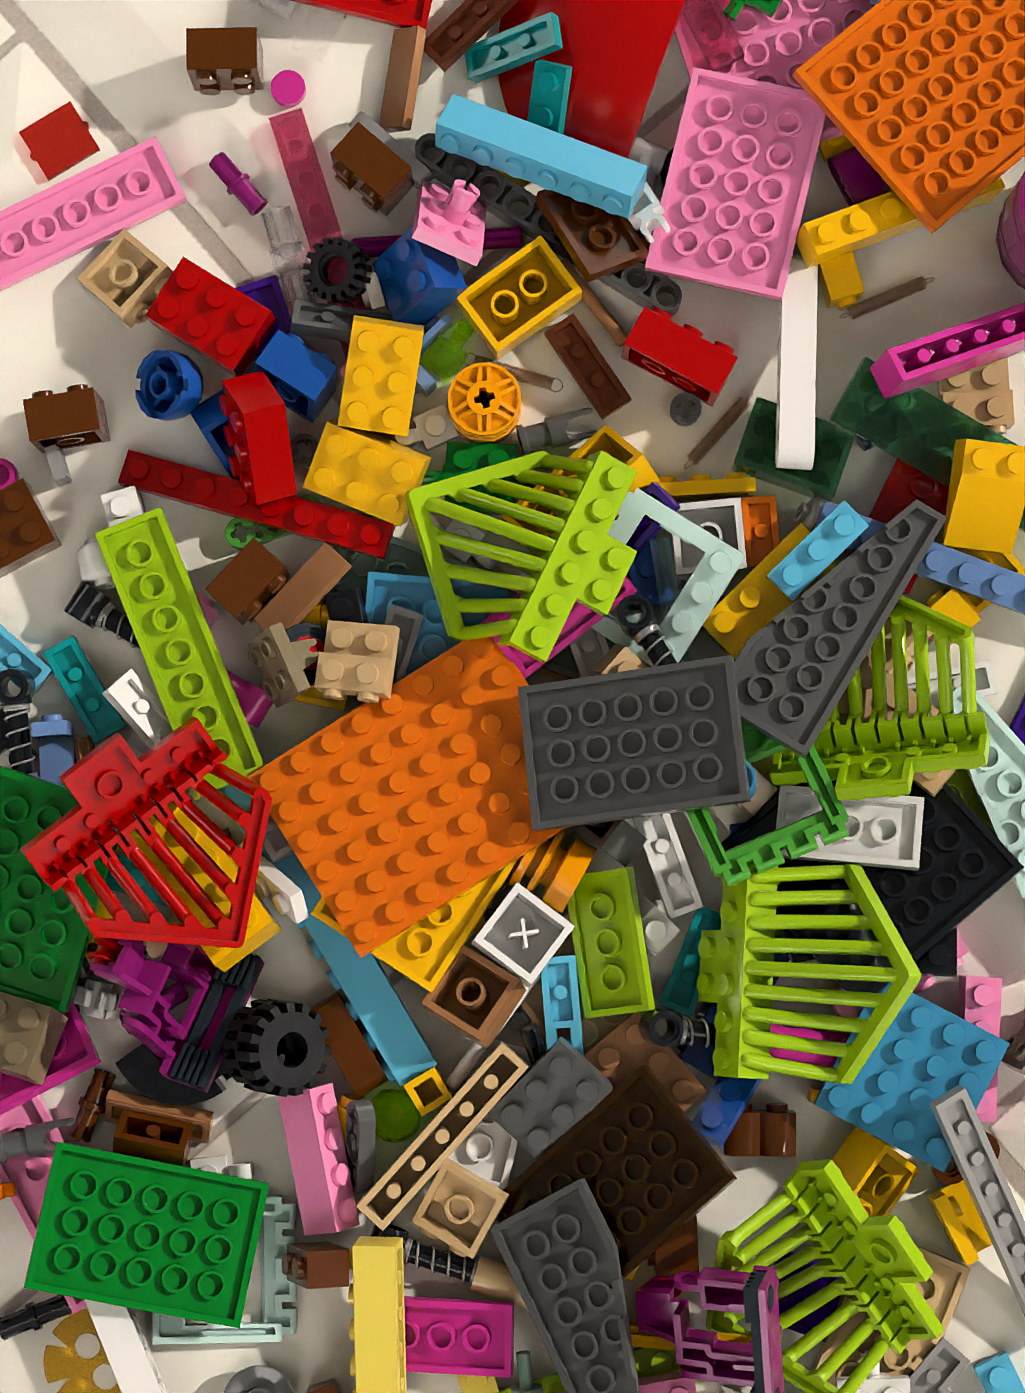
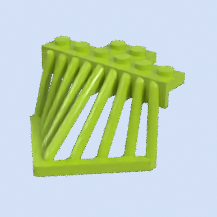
M542 450L407 491L405 493V500L448 637L461 642L463 640L468 641L501 635L497 643L502 647L512 646L543 663L547 662L575 601L601 616L608 615L637 554L636 550L608 535V532L638 471L602 450L588 455L587 459L550 455ZM541 467V470L556 469L575 472L578 478L534 471L532 469ZM513 476L522 484L529 483L563 490L569 497L501 480V478ZM481 485L490 493H499L546 506L559 515V517L469 488ZM447 495L460 503L466 502L530 523L550 534V536L548 537L444 501L438 497ZM429 512H436L513 539L536 552L540 557L443 531L433 525ZM440 546H448L511 564L530 575V577L450 564L444 561ZM450 579L507 588L521 594L520 598H462L454 594ZM461 613H506L511 615L508 620L465 627Z
M901 595L890 614L895 700L892 720H888L885 630L883 625L871 646L873 706L869 722L864 723L859 666L847 686L849 714L846 725H841L837 703L825 727H823L814 742L815 749L831 781L837 780L835 791L838 800L851 799L859 801L873 797L887 796L893 798L908 795L911 792L914 773H937L942 770L952 769L972 770L987 766L990 737L984 711L977 712L974 658L975 638L971 627ZM905 620L912 622L917 699V709L914 718L909 717ZM927 630L935 634L939 712L936 716H932ZM950 642L959 645L962 711L959 714H954ZM788 748L774 754L769 773L772 785L786 784L792 786L807 782L797 762L796 754Z
M751 863L747 866L752 877L730 887H727L721 876L723 883L722 904L720 907L721 930H701V940L698 946L700 955L699 976L697 978L698 1002L717 1003V1013L714 1019L716 1040L712 1057L714 1076L768 1079L770 1071L832 1083L852 1084L921 979V973L863 868L861 865L851 864L778 868L777 866L757 874ZM844 879L850 889L777 891V885L780 882ZM858 904L864 914L776 915V908L789 905ZM784 929L872 930L878 941L775 938V931ZM774 953L887 956L892 967L775 962ZM773 977L892 983L886 993L779 986L773 985ZM772 1000L871 1007L875 1009L868 1019L780 1010L772 1008ZM771 1024L859 1034L852 1044L777 1034L771 1031ZM770 1047L841 1057L842 1060L836 1068L780 1059L770 1055Z
M832 1159L801 1162L782 1185L784 1190L734 1230L726 1231L717 1244L714 1268L734 1271L735 1267H739L735 1271L751 1273L755 1265L767 1267L806 1241H816L772 1266L776 1268L777 1277L781 1279L814 1259H824L780 1282L778 1300L822 1277L839 1278L780 1314L779 1319L782 1331L839 1295L854 1296L793 1343L787 1350L782 1351L783 1378L806 1393H856L890 1347L895 1354H901L911 1340L938 1339L944 1331V1327L936 1317L934 1310L928 1305L915 1283L926 1282L933 1271L924 1259L923 1253L917 1248L905 1230L904 1224L896 1215H868L859 1197L852 1191L842 1176L841 1170L834 1164ZM790 1204L796 1206L738 1250L739 1245L784 1208ZM798 1223H807L801 1228L791 1233L790 1235H788L787 1237H785L784 1239L780 1240L779 1242L771 1246L770 1248H768L767 1250L757 1255L759 1252H761L763 1249H765L767 1246H769L783 1234L788 1232ZM707 1310L705 1325L709 1331L752 1335L751 1331H747L736 1324L739 1320L745 1318V1314ZM859 1312L868 1313V1316L817 1370L810 1371L796 1362L853 1315ZM874 1330L881 1332V1336L840 1389L827 1382L831 1375Z

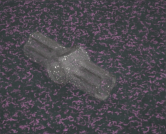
M279 206L271 208L261 215L271 246L269 253L277 279L281 281L289 313L293 315L295 299L317 302L315 292H311L308 288L311 283L304 280V275L309 274V271L303 269L304 263L309 264V261L306 257L303 241L299 240L293 212H291L290 206Z

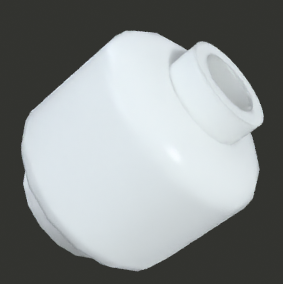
M96 537L85 540L84 545L77 552L82 581L88 585L95 586V589L101 591L114 588V581Z

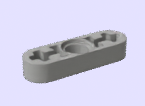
M360 111L348 124L352 129L357 122L361 123L408 163L412 168L413 183L417 189L420 188L423 180L430 183L435 178L421 161L364 112Z

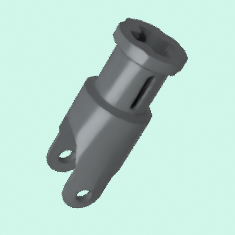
M583 408L544 418V422L523 427L522 424L516 425L522 454L524 456L529 455L530 450L549 445L555 448L591 438L598 432L597 430L579 434H570L566 430L568 423L572 419L593 412V409Z
M66 1118L26 1125L24 1130L2 1133L0 1130V1163H5L7 1158L29 1154L30 1157H37L54 1153L56 1143L51 1142L46 1133L57 1127L71 1125L76 1122V1119ZM79 1141L67 1142V1144L81 1145Z

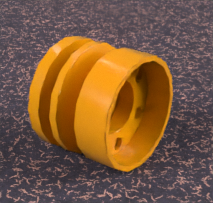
M490 362L474 363L462 369L452 380L448 391V409L450 419L457 433L471 443L497 444L507 439L516 429V425H518L521 417V390L515 377L504 367ZM486 394L487 399H492L490 400V407L483 408V405L478 403L480 395Z
M565 830L557 833L553 841L547 840L521 856L513 868L511 880L508 884L514 887L517 882L520 883L525 875L531 879L526 888L529 892L532 893L538 884L545 886L541 901L560 914L566 907L597 851V848L579 838H576L567 849L562 848L560 845Z

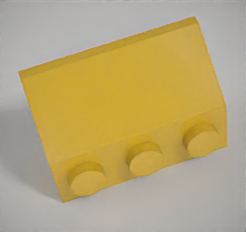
M855 1127L845 1138L843 1145L832 1159L834 1164L841 1170L842 1176L852 1191L859 1197L862 1206L869 1216L889 1215L920 1171L918 1167L883 1141L858 1127Z

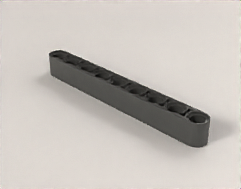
M434 133L424 134L417 140L415 156L432 172L435 179L450 188L455 180L466 181L463 188L467 190L470 183L477 187L479 191L487 183L496 185L499 190L495 195L486 196L480 192L477 201L482 207L512 227L521 228L522 233L533 240L541 235L554 253L562 258H567L575 265L556 232L546 233L539 228L538 225L543 220L548 219L536 202L534 194L489 166L480 165L473 160L448 153L436 147ZM428 147H434L440 151L439 156L435 159H426L421 154ZM463 165L469 169V173L465 177L457 178L451 174V170L455 166ZM521 201L527 205L528 210L523 214H515L510 211L509 207L512 203ZM643 262L598 278L599 281L643 308L647 307L652 310L653 307H657L671 316H674L679 310L682 300L680 286L663 274L645 271V263ZM632 274H639L645 279L646 283L640 288H634L628 284L627 278ZM662 292H667L674 297L675 302L670 306H663L658 303L656 296Z

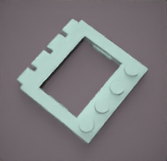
M636 488L633 493L627 492L617 513L619 516L617 520H614L608 535L626 545L644 515H647L649 518L660 523V527L689 545L692 543L700 550L706 552L659 626L661 637L665 636L664 642L669 650H674L672 655L677 663H679L746 555L644 491ZM608 614L591 627L614 643L626 646L638 658L654 667L651 660L645 658L646 652L643 647L638 646L635 640H631L630 636H627L622 631L617 618Z
M282 1195L267 1196L261 1223V1322L241 1321L240 1328L208 1322L190 1323V1319L153 1312V1345L283 1342V1334H296L297 1307H283V1302L297 1301V1284L288 1281L287 1275H284L282 1271V1256L284 1253H287V1244L296 1243V1235H282V1229H296V1203H282Z

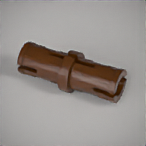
M100 1068L94 1069V1074L86 1094L79 1099L80 1109L76 1116V1122L68 1134L69 1136L77 1140L82 1138L83 1142L90 1143L101 1113H105L104 1104L108 1091L111 1089L116 1078L115 1074L106 1070L103 1072Z

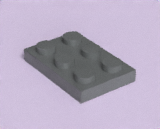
M561 1036L510 1087L487 1114L538 1159L613 1090L614 1084Z

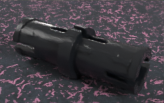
M57 1295L36 1304L32 1301L27 1303L24 1309L0 1317V1336L5 1341L31 1329H34V1331L43 1328V1324L70 1315L72 1310L68 1308L69 1305L63 1295Z

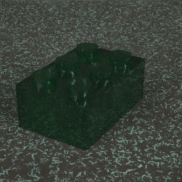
M756 397L731 470L746 472L748 476L811 498L818 496L832 501L857 431L815 417V453L812 470L776 468L777 403Z

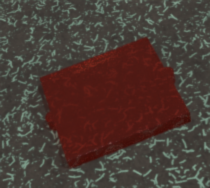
M71 101L19 131L31 151L30 158L33 161H37L48 181L100 151L88 130V122L82 121Z

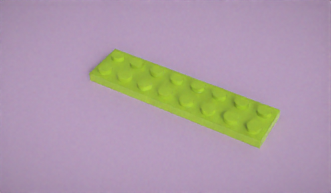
M161 507L94 533L172 730H176L194 716L199 719L216 746L227 754L228 758L221 762L222 764L245 777L265 766L163 509ZM211 773L203 776L208 783L218 790L230 785Z

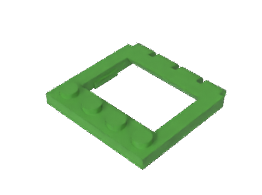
M748 724L742 725L745 758L749 764L787 749ZM814 744L805 758L798 754L796 756L812 793H815L822 808L821 811L727 851H724L717 836L718 830L708 808L684 811L715 879L722 876L727 887H730L752 877L747 866L751 863L757 874L784 864L785 859L781 850L786 849L789 858L793 860L818 849L814 836L819 835L824 846L848 836L845 823L849 821V816L841 800L837 799L835 787Z

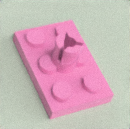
M459 179L453 183L451 192L442 184H431L423 180L417 193L412 238L477 267L483 255L486 208L482 207L477 201L480 191L471 183L467 190L463 189L466 181Z

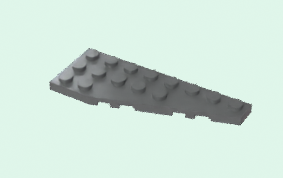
M916 499L873 537L858 547L849 557L840 562L804 592L789 607L775 616L765 627L751 636L734 662L741 721L805 758L947 517Z
M585 1178L573 1182L489 1228L566 1392L640 1393L617 1244Z

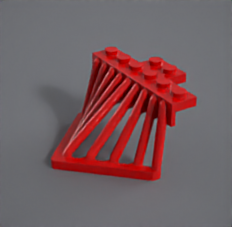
M194 716L138 759L123 737L116 732L59 776V779L78 805L23 846L20 851L44 883L54 892L60 887L63 889L81 920L95 937L240 948L245 940L272 797L261 785L221 763L228 758L227 754L216 746L199 719ZM211 773L250 796L252 799L249 813L208 783L203 776ZM191 787L237 822L245 830L242 848L216 825L184 791ZM172 801L238 865L235 883L185 830L167 804ZM154 816L225 894L231 903L228 918L165 844L148 820L149 818ZM135 830L216 927H204L200 923L198 918L193 915L130 836L132 831ZM117 844L183 925L167 924L164 916L121 864L112 849L114 845ZM96 859H100L148 922L132 921L129 913L96 870L94 864ZM78 873H81L113 919L99 918L75 882V876Z

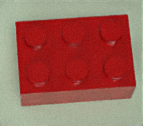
M182 257L145 314L155 327L236 377L244 374L277 322L271 310L185 257Z
M644 307L624 342L621 358L683 392L694 394L700 401L713 407L738 359L737 356L733 355L734 350L720 341H715L714 344L702 338L703 333L691 325L684 324L682 327L671 321L672 316L660 308L653 307L651 310Z
M263 370L222 380L224 395L219 396V402L224 416H227L228 425L224 426L225 438L229 447L232 446L233 455L229 456L228 460L233 476H239L243 492L245 494L250 493L257 505L296 495L297 489L285 402Z

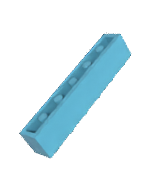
M455 94L451 96L436 122V147L448 153L473 160L480 165L505 172L512 177L537 184L546 190H553L569 196L578 202L593 205L610 214H616L629 219L645 187L648 167L646 165Z

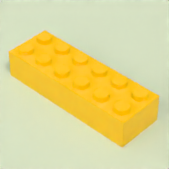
M172 801L167 804L185 830L235 883L238 871L237 864ZM154 816L149 818L148 820L165 844L228 918L231 903L225 894ZM135 830L132 831L130 836L193 915L198 918L204 927H216ZM254 890L242 947L200 946L212 963L223 972H226L281 931L282 928Z

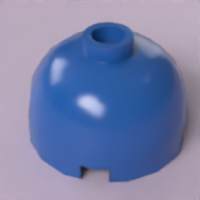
M155 350L143 359L136 378L141 379L140 390H135L140 409L148 417L166 421L177 420L186 417L197 408L202 399L204 389L203 376L200 368L189 356L172 350Z

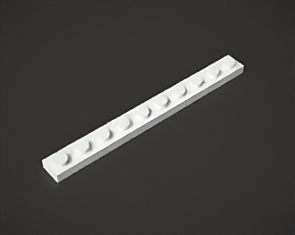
M590 628L569 644L580 677L597 675L592 669L609 651L605 636ZM670 814L632 818L636 830L648 839L642 847L668 918L672 919L704 907Z

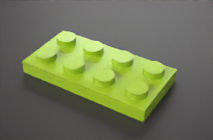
M633 866L585 873L567 903L570 923L575 926L572 930V938L585 1019L655 1009Z

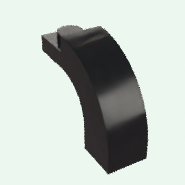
M141 1044L115 1063L135 1089L153 1100L171 1105L197 1104L219 1095L227 1090L219 1077L223 1075L227 1081L232 1077L231 1074L235 1070L226 1067L224 1058L230 1055L227 1053L221 1061L208 1093L165 1078L159 1072L163 1063L162 1058L144 1044Z

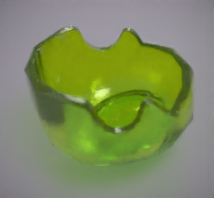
M383 1089L371 1100L376 1116L375 1136L389 1143H400L409 1140L419 1129L422 1116L405 1090Z

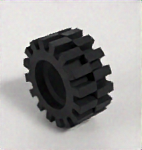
M333 237V239L325 238L322 239L323 244H314L312 247L316 252L308 251L306 257L311 259L310 264L304 263L303 269L309 271V274L304 275V280L311 283L308 288L311 292L316 293L315 296L327 301L344 304L348 303V300H357V293H365L367 289L362 285L364 283L370 284L371 278L366 277V272H372V266L366 264L370 258L368 254L362 253L364 249L360 245L339 237ZM342 257L348 264L347 276L341 283L333 284L328 278V267L333 259Z

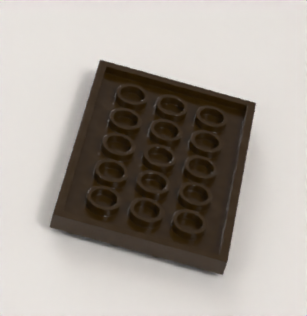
M642 1065L503 1190L509 1196L496 1219L502 1222L573 1182L585 1178L617 1244L623 1280L731 1185L737 1177L647 1065Z

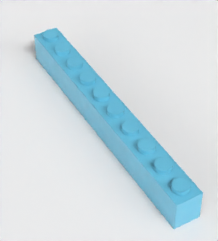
M231 785L219 789L220 792L249 813L252 799L250 796ZM239 825L241 831L245 835V830ZM263 846L261 855L302 890L309 917L297 925L300 929L306 927L313 939L308 941L317 959L320 960L324 957L331 970L327 971L326 974L336 990L342 988L349 1000L344 1004L353 1020L361 1019L367 1031L362 1033L372 1052L378 1049L383 1056L385 1062L380 1065L389 1081L392 1083L397 1080L399 1085L402 1086L437 1065V1059L377 958L372 954H368L361 959L349 939L311 915V912L322 896L296 854L293 853L275 864Z

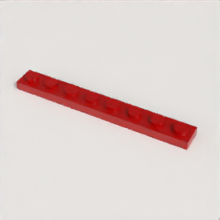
M129 449L118 479V483L124 487L135 486L139 491L243 519L315 541L326 542L333 546L383 560L386 558L395 525L392 523L293 495L257 505L250 493L245 494L239 480Z

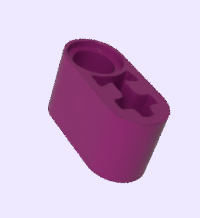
M854 146L827 159L831 175L849 207L888 193L880 175Z

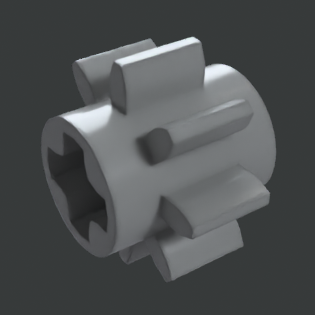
M87 978L85 987L76 986L73 1003L81 1005L79 1014L105 1019L107 1010L116 1011L119 994L111 993L113 984Z

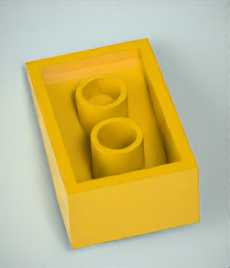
M973 439L955 440L945 514L947 519L944 522L941 545L1012 554L1025 508V446Z

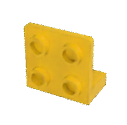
M964 1180L956 1184H949L928 1195L927 1198L960 1261L967 1266L978 1261L980 1258L977 1253L991 1246L992 1243Z

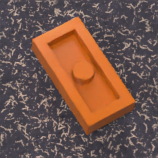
M775 495L741 498L747 569L755 568L780 543Z

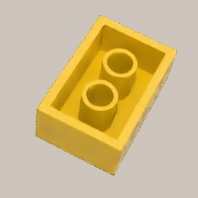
M540 235L467 287L456 298V305L498 361L580 302L582 290Z
M358 315L353 316L337 426L408 437L424 326Z
M338 418L327 421L303 487L401 527L408 521L410 516L405 493L411 489L421 487L432 457L367 430L337 426Z

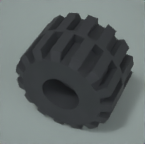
M274 999L251 1001V1007L243 1006L236 1012L240 1019L238 1021L230 1020L226 1028L231 1031L230 1039H223V1049H229L230 1054L224 1058L226 1067L235 1069L231 1076L236 1082L244 1083V1088L252 1091L282 1097L303 1094V1087L311 1089L318 1083L315 1075L317 1073H325L327 1065L323 1063L324 1055L330 1056L331 1046L325 1045L324 1039L330 1037L327 1027L319 1026L323 1019L317 1012H311L310 1007L304 1004Z

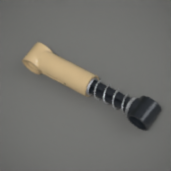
M374 1223L371 1236L403 1237L404 1265L411 1263L415 1265L416 1269L423 1267L431 1270L432 1274L435 1272L445 1274L447 1279L454 1277L462 1280L463 1284L469 1282L470 1291L501 1301L514 1302V1305L527 1309L506 1264L480 1256L479 1260L475 1259V1261L466 1259V1257L463 1258L451 1254L449 1249L445 1252L435 1249L434 1244L430 1247L420 1244L418 1239L413 1240V1237H408L409 1232L401 1227L389 1224L382 1231Z

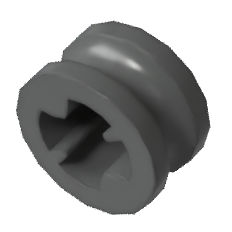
M684 392L674 397L669 412L676 424L689 426L694 424L700 417L702 406L697 396ZM682 401H689V407L692 405L695 407V411L690 412L689 418L681 417L682 412L679 414L676 412V408L681 407Z
M306 433L295 436L290 441L293 462L301 467H310L319 444L317 439ZM301 442H304L306 446L308 442L314 445L310 449L312 456L308 459H305L304 455H302V458L296 456L299 452L297 445Z

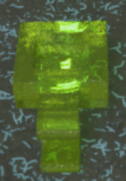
M461 319L449 340L439 334L420 364L450 384L464 364V361L469 357L468 353L462 350V347L474 332L473 326Z

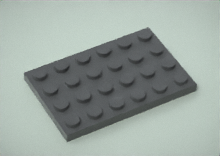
M732 655L518 687L532 830L536 832L751 802L734 658Z

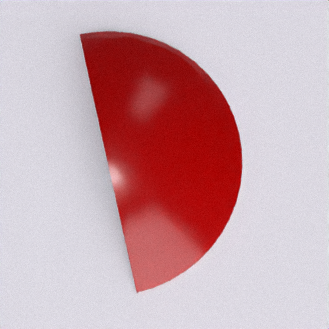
M519 0L501 18L498 33L552 12L559 18L563 49L498 74L501 93L508 114L527 121L535 61L542 59L573 66L563 135L628 159L686 0Z

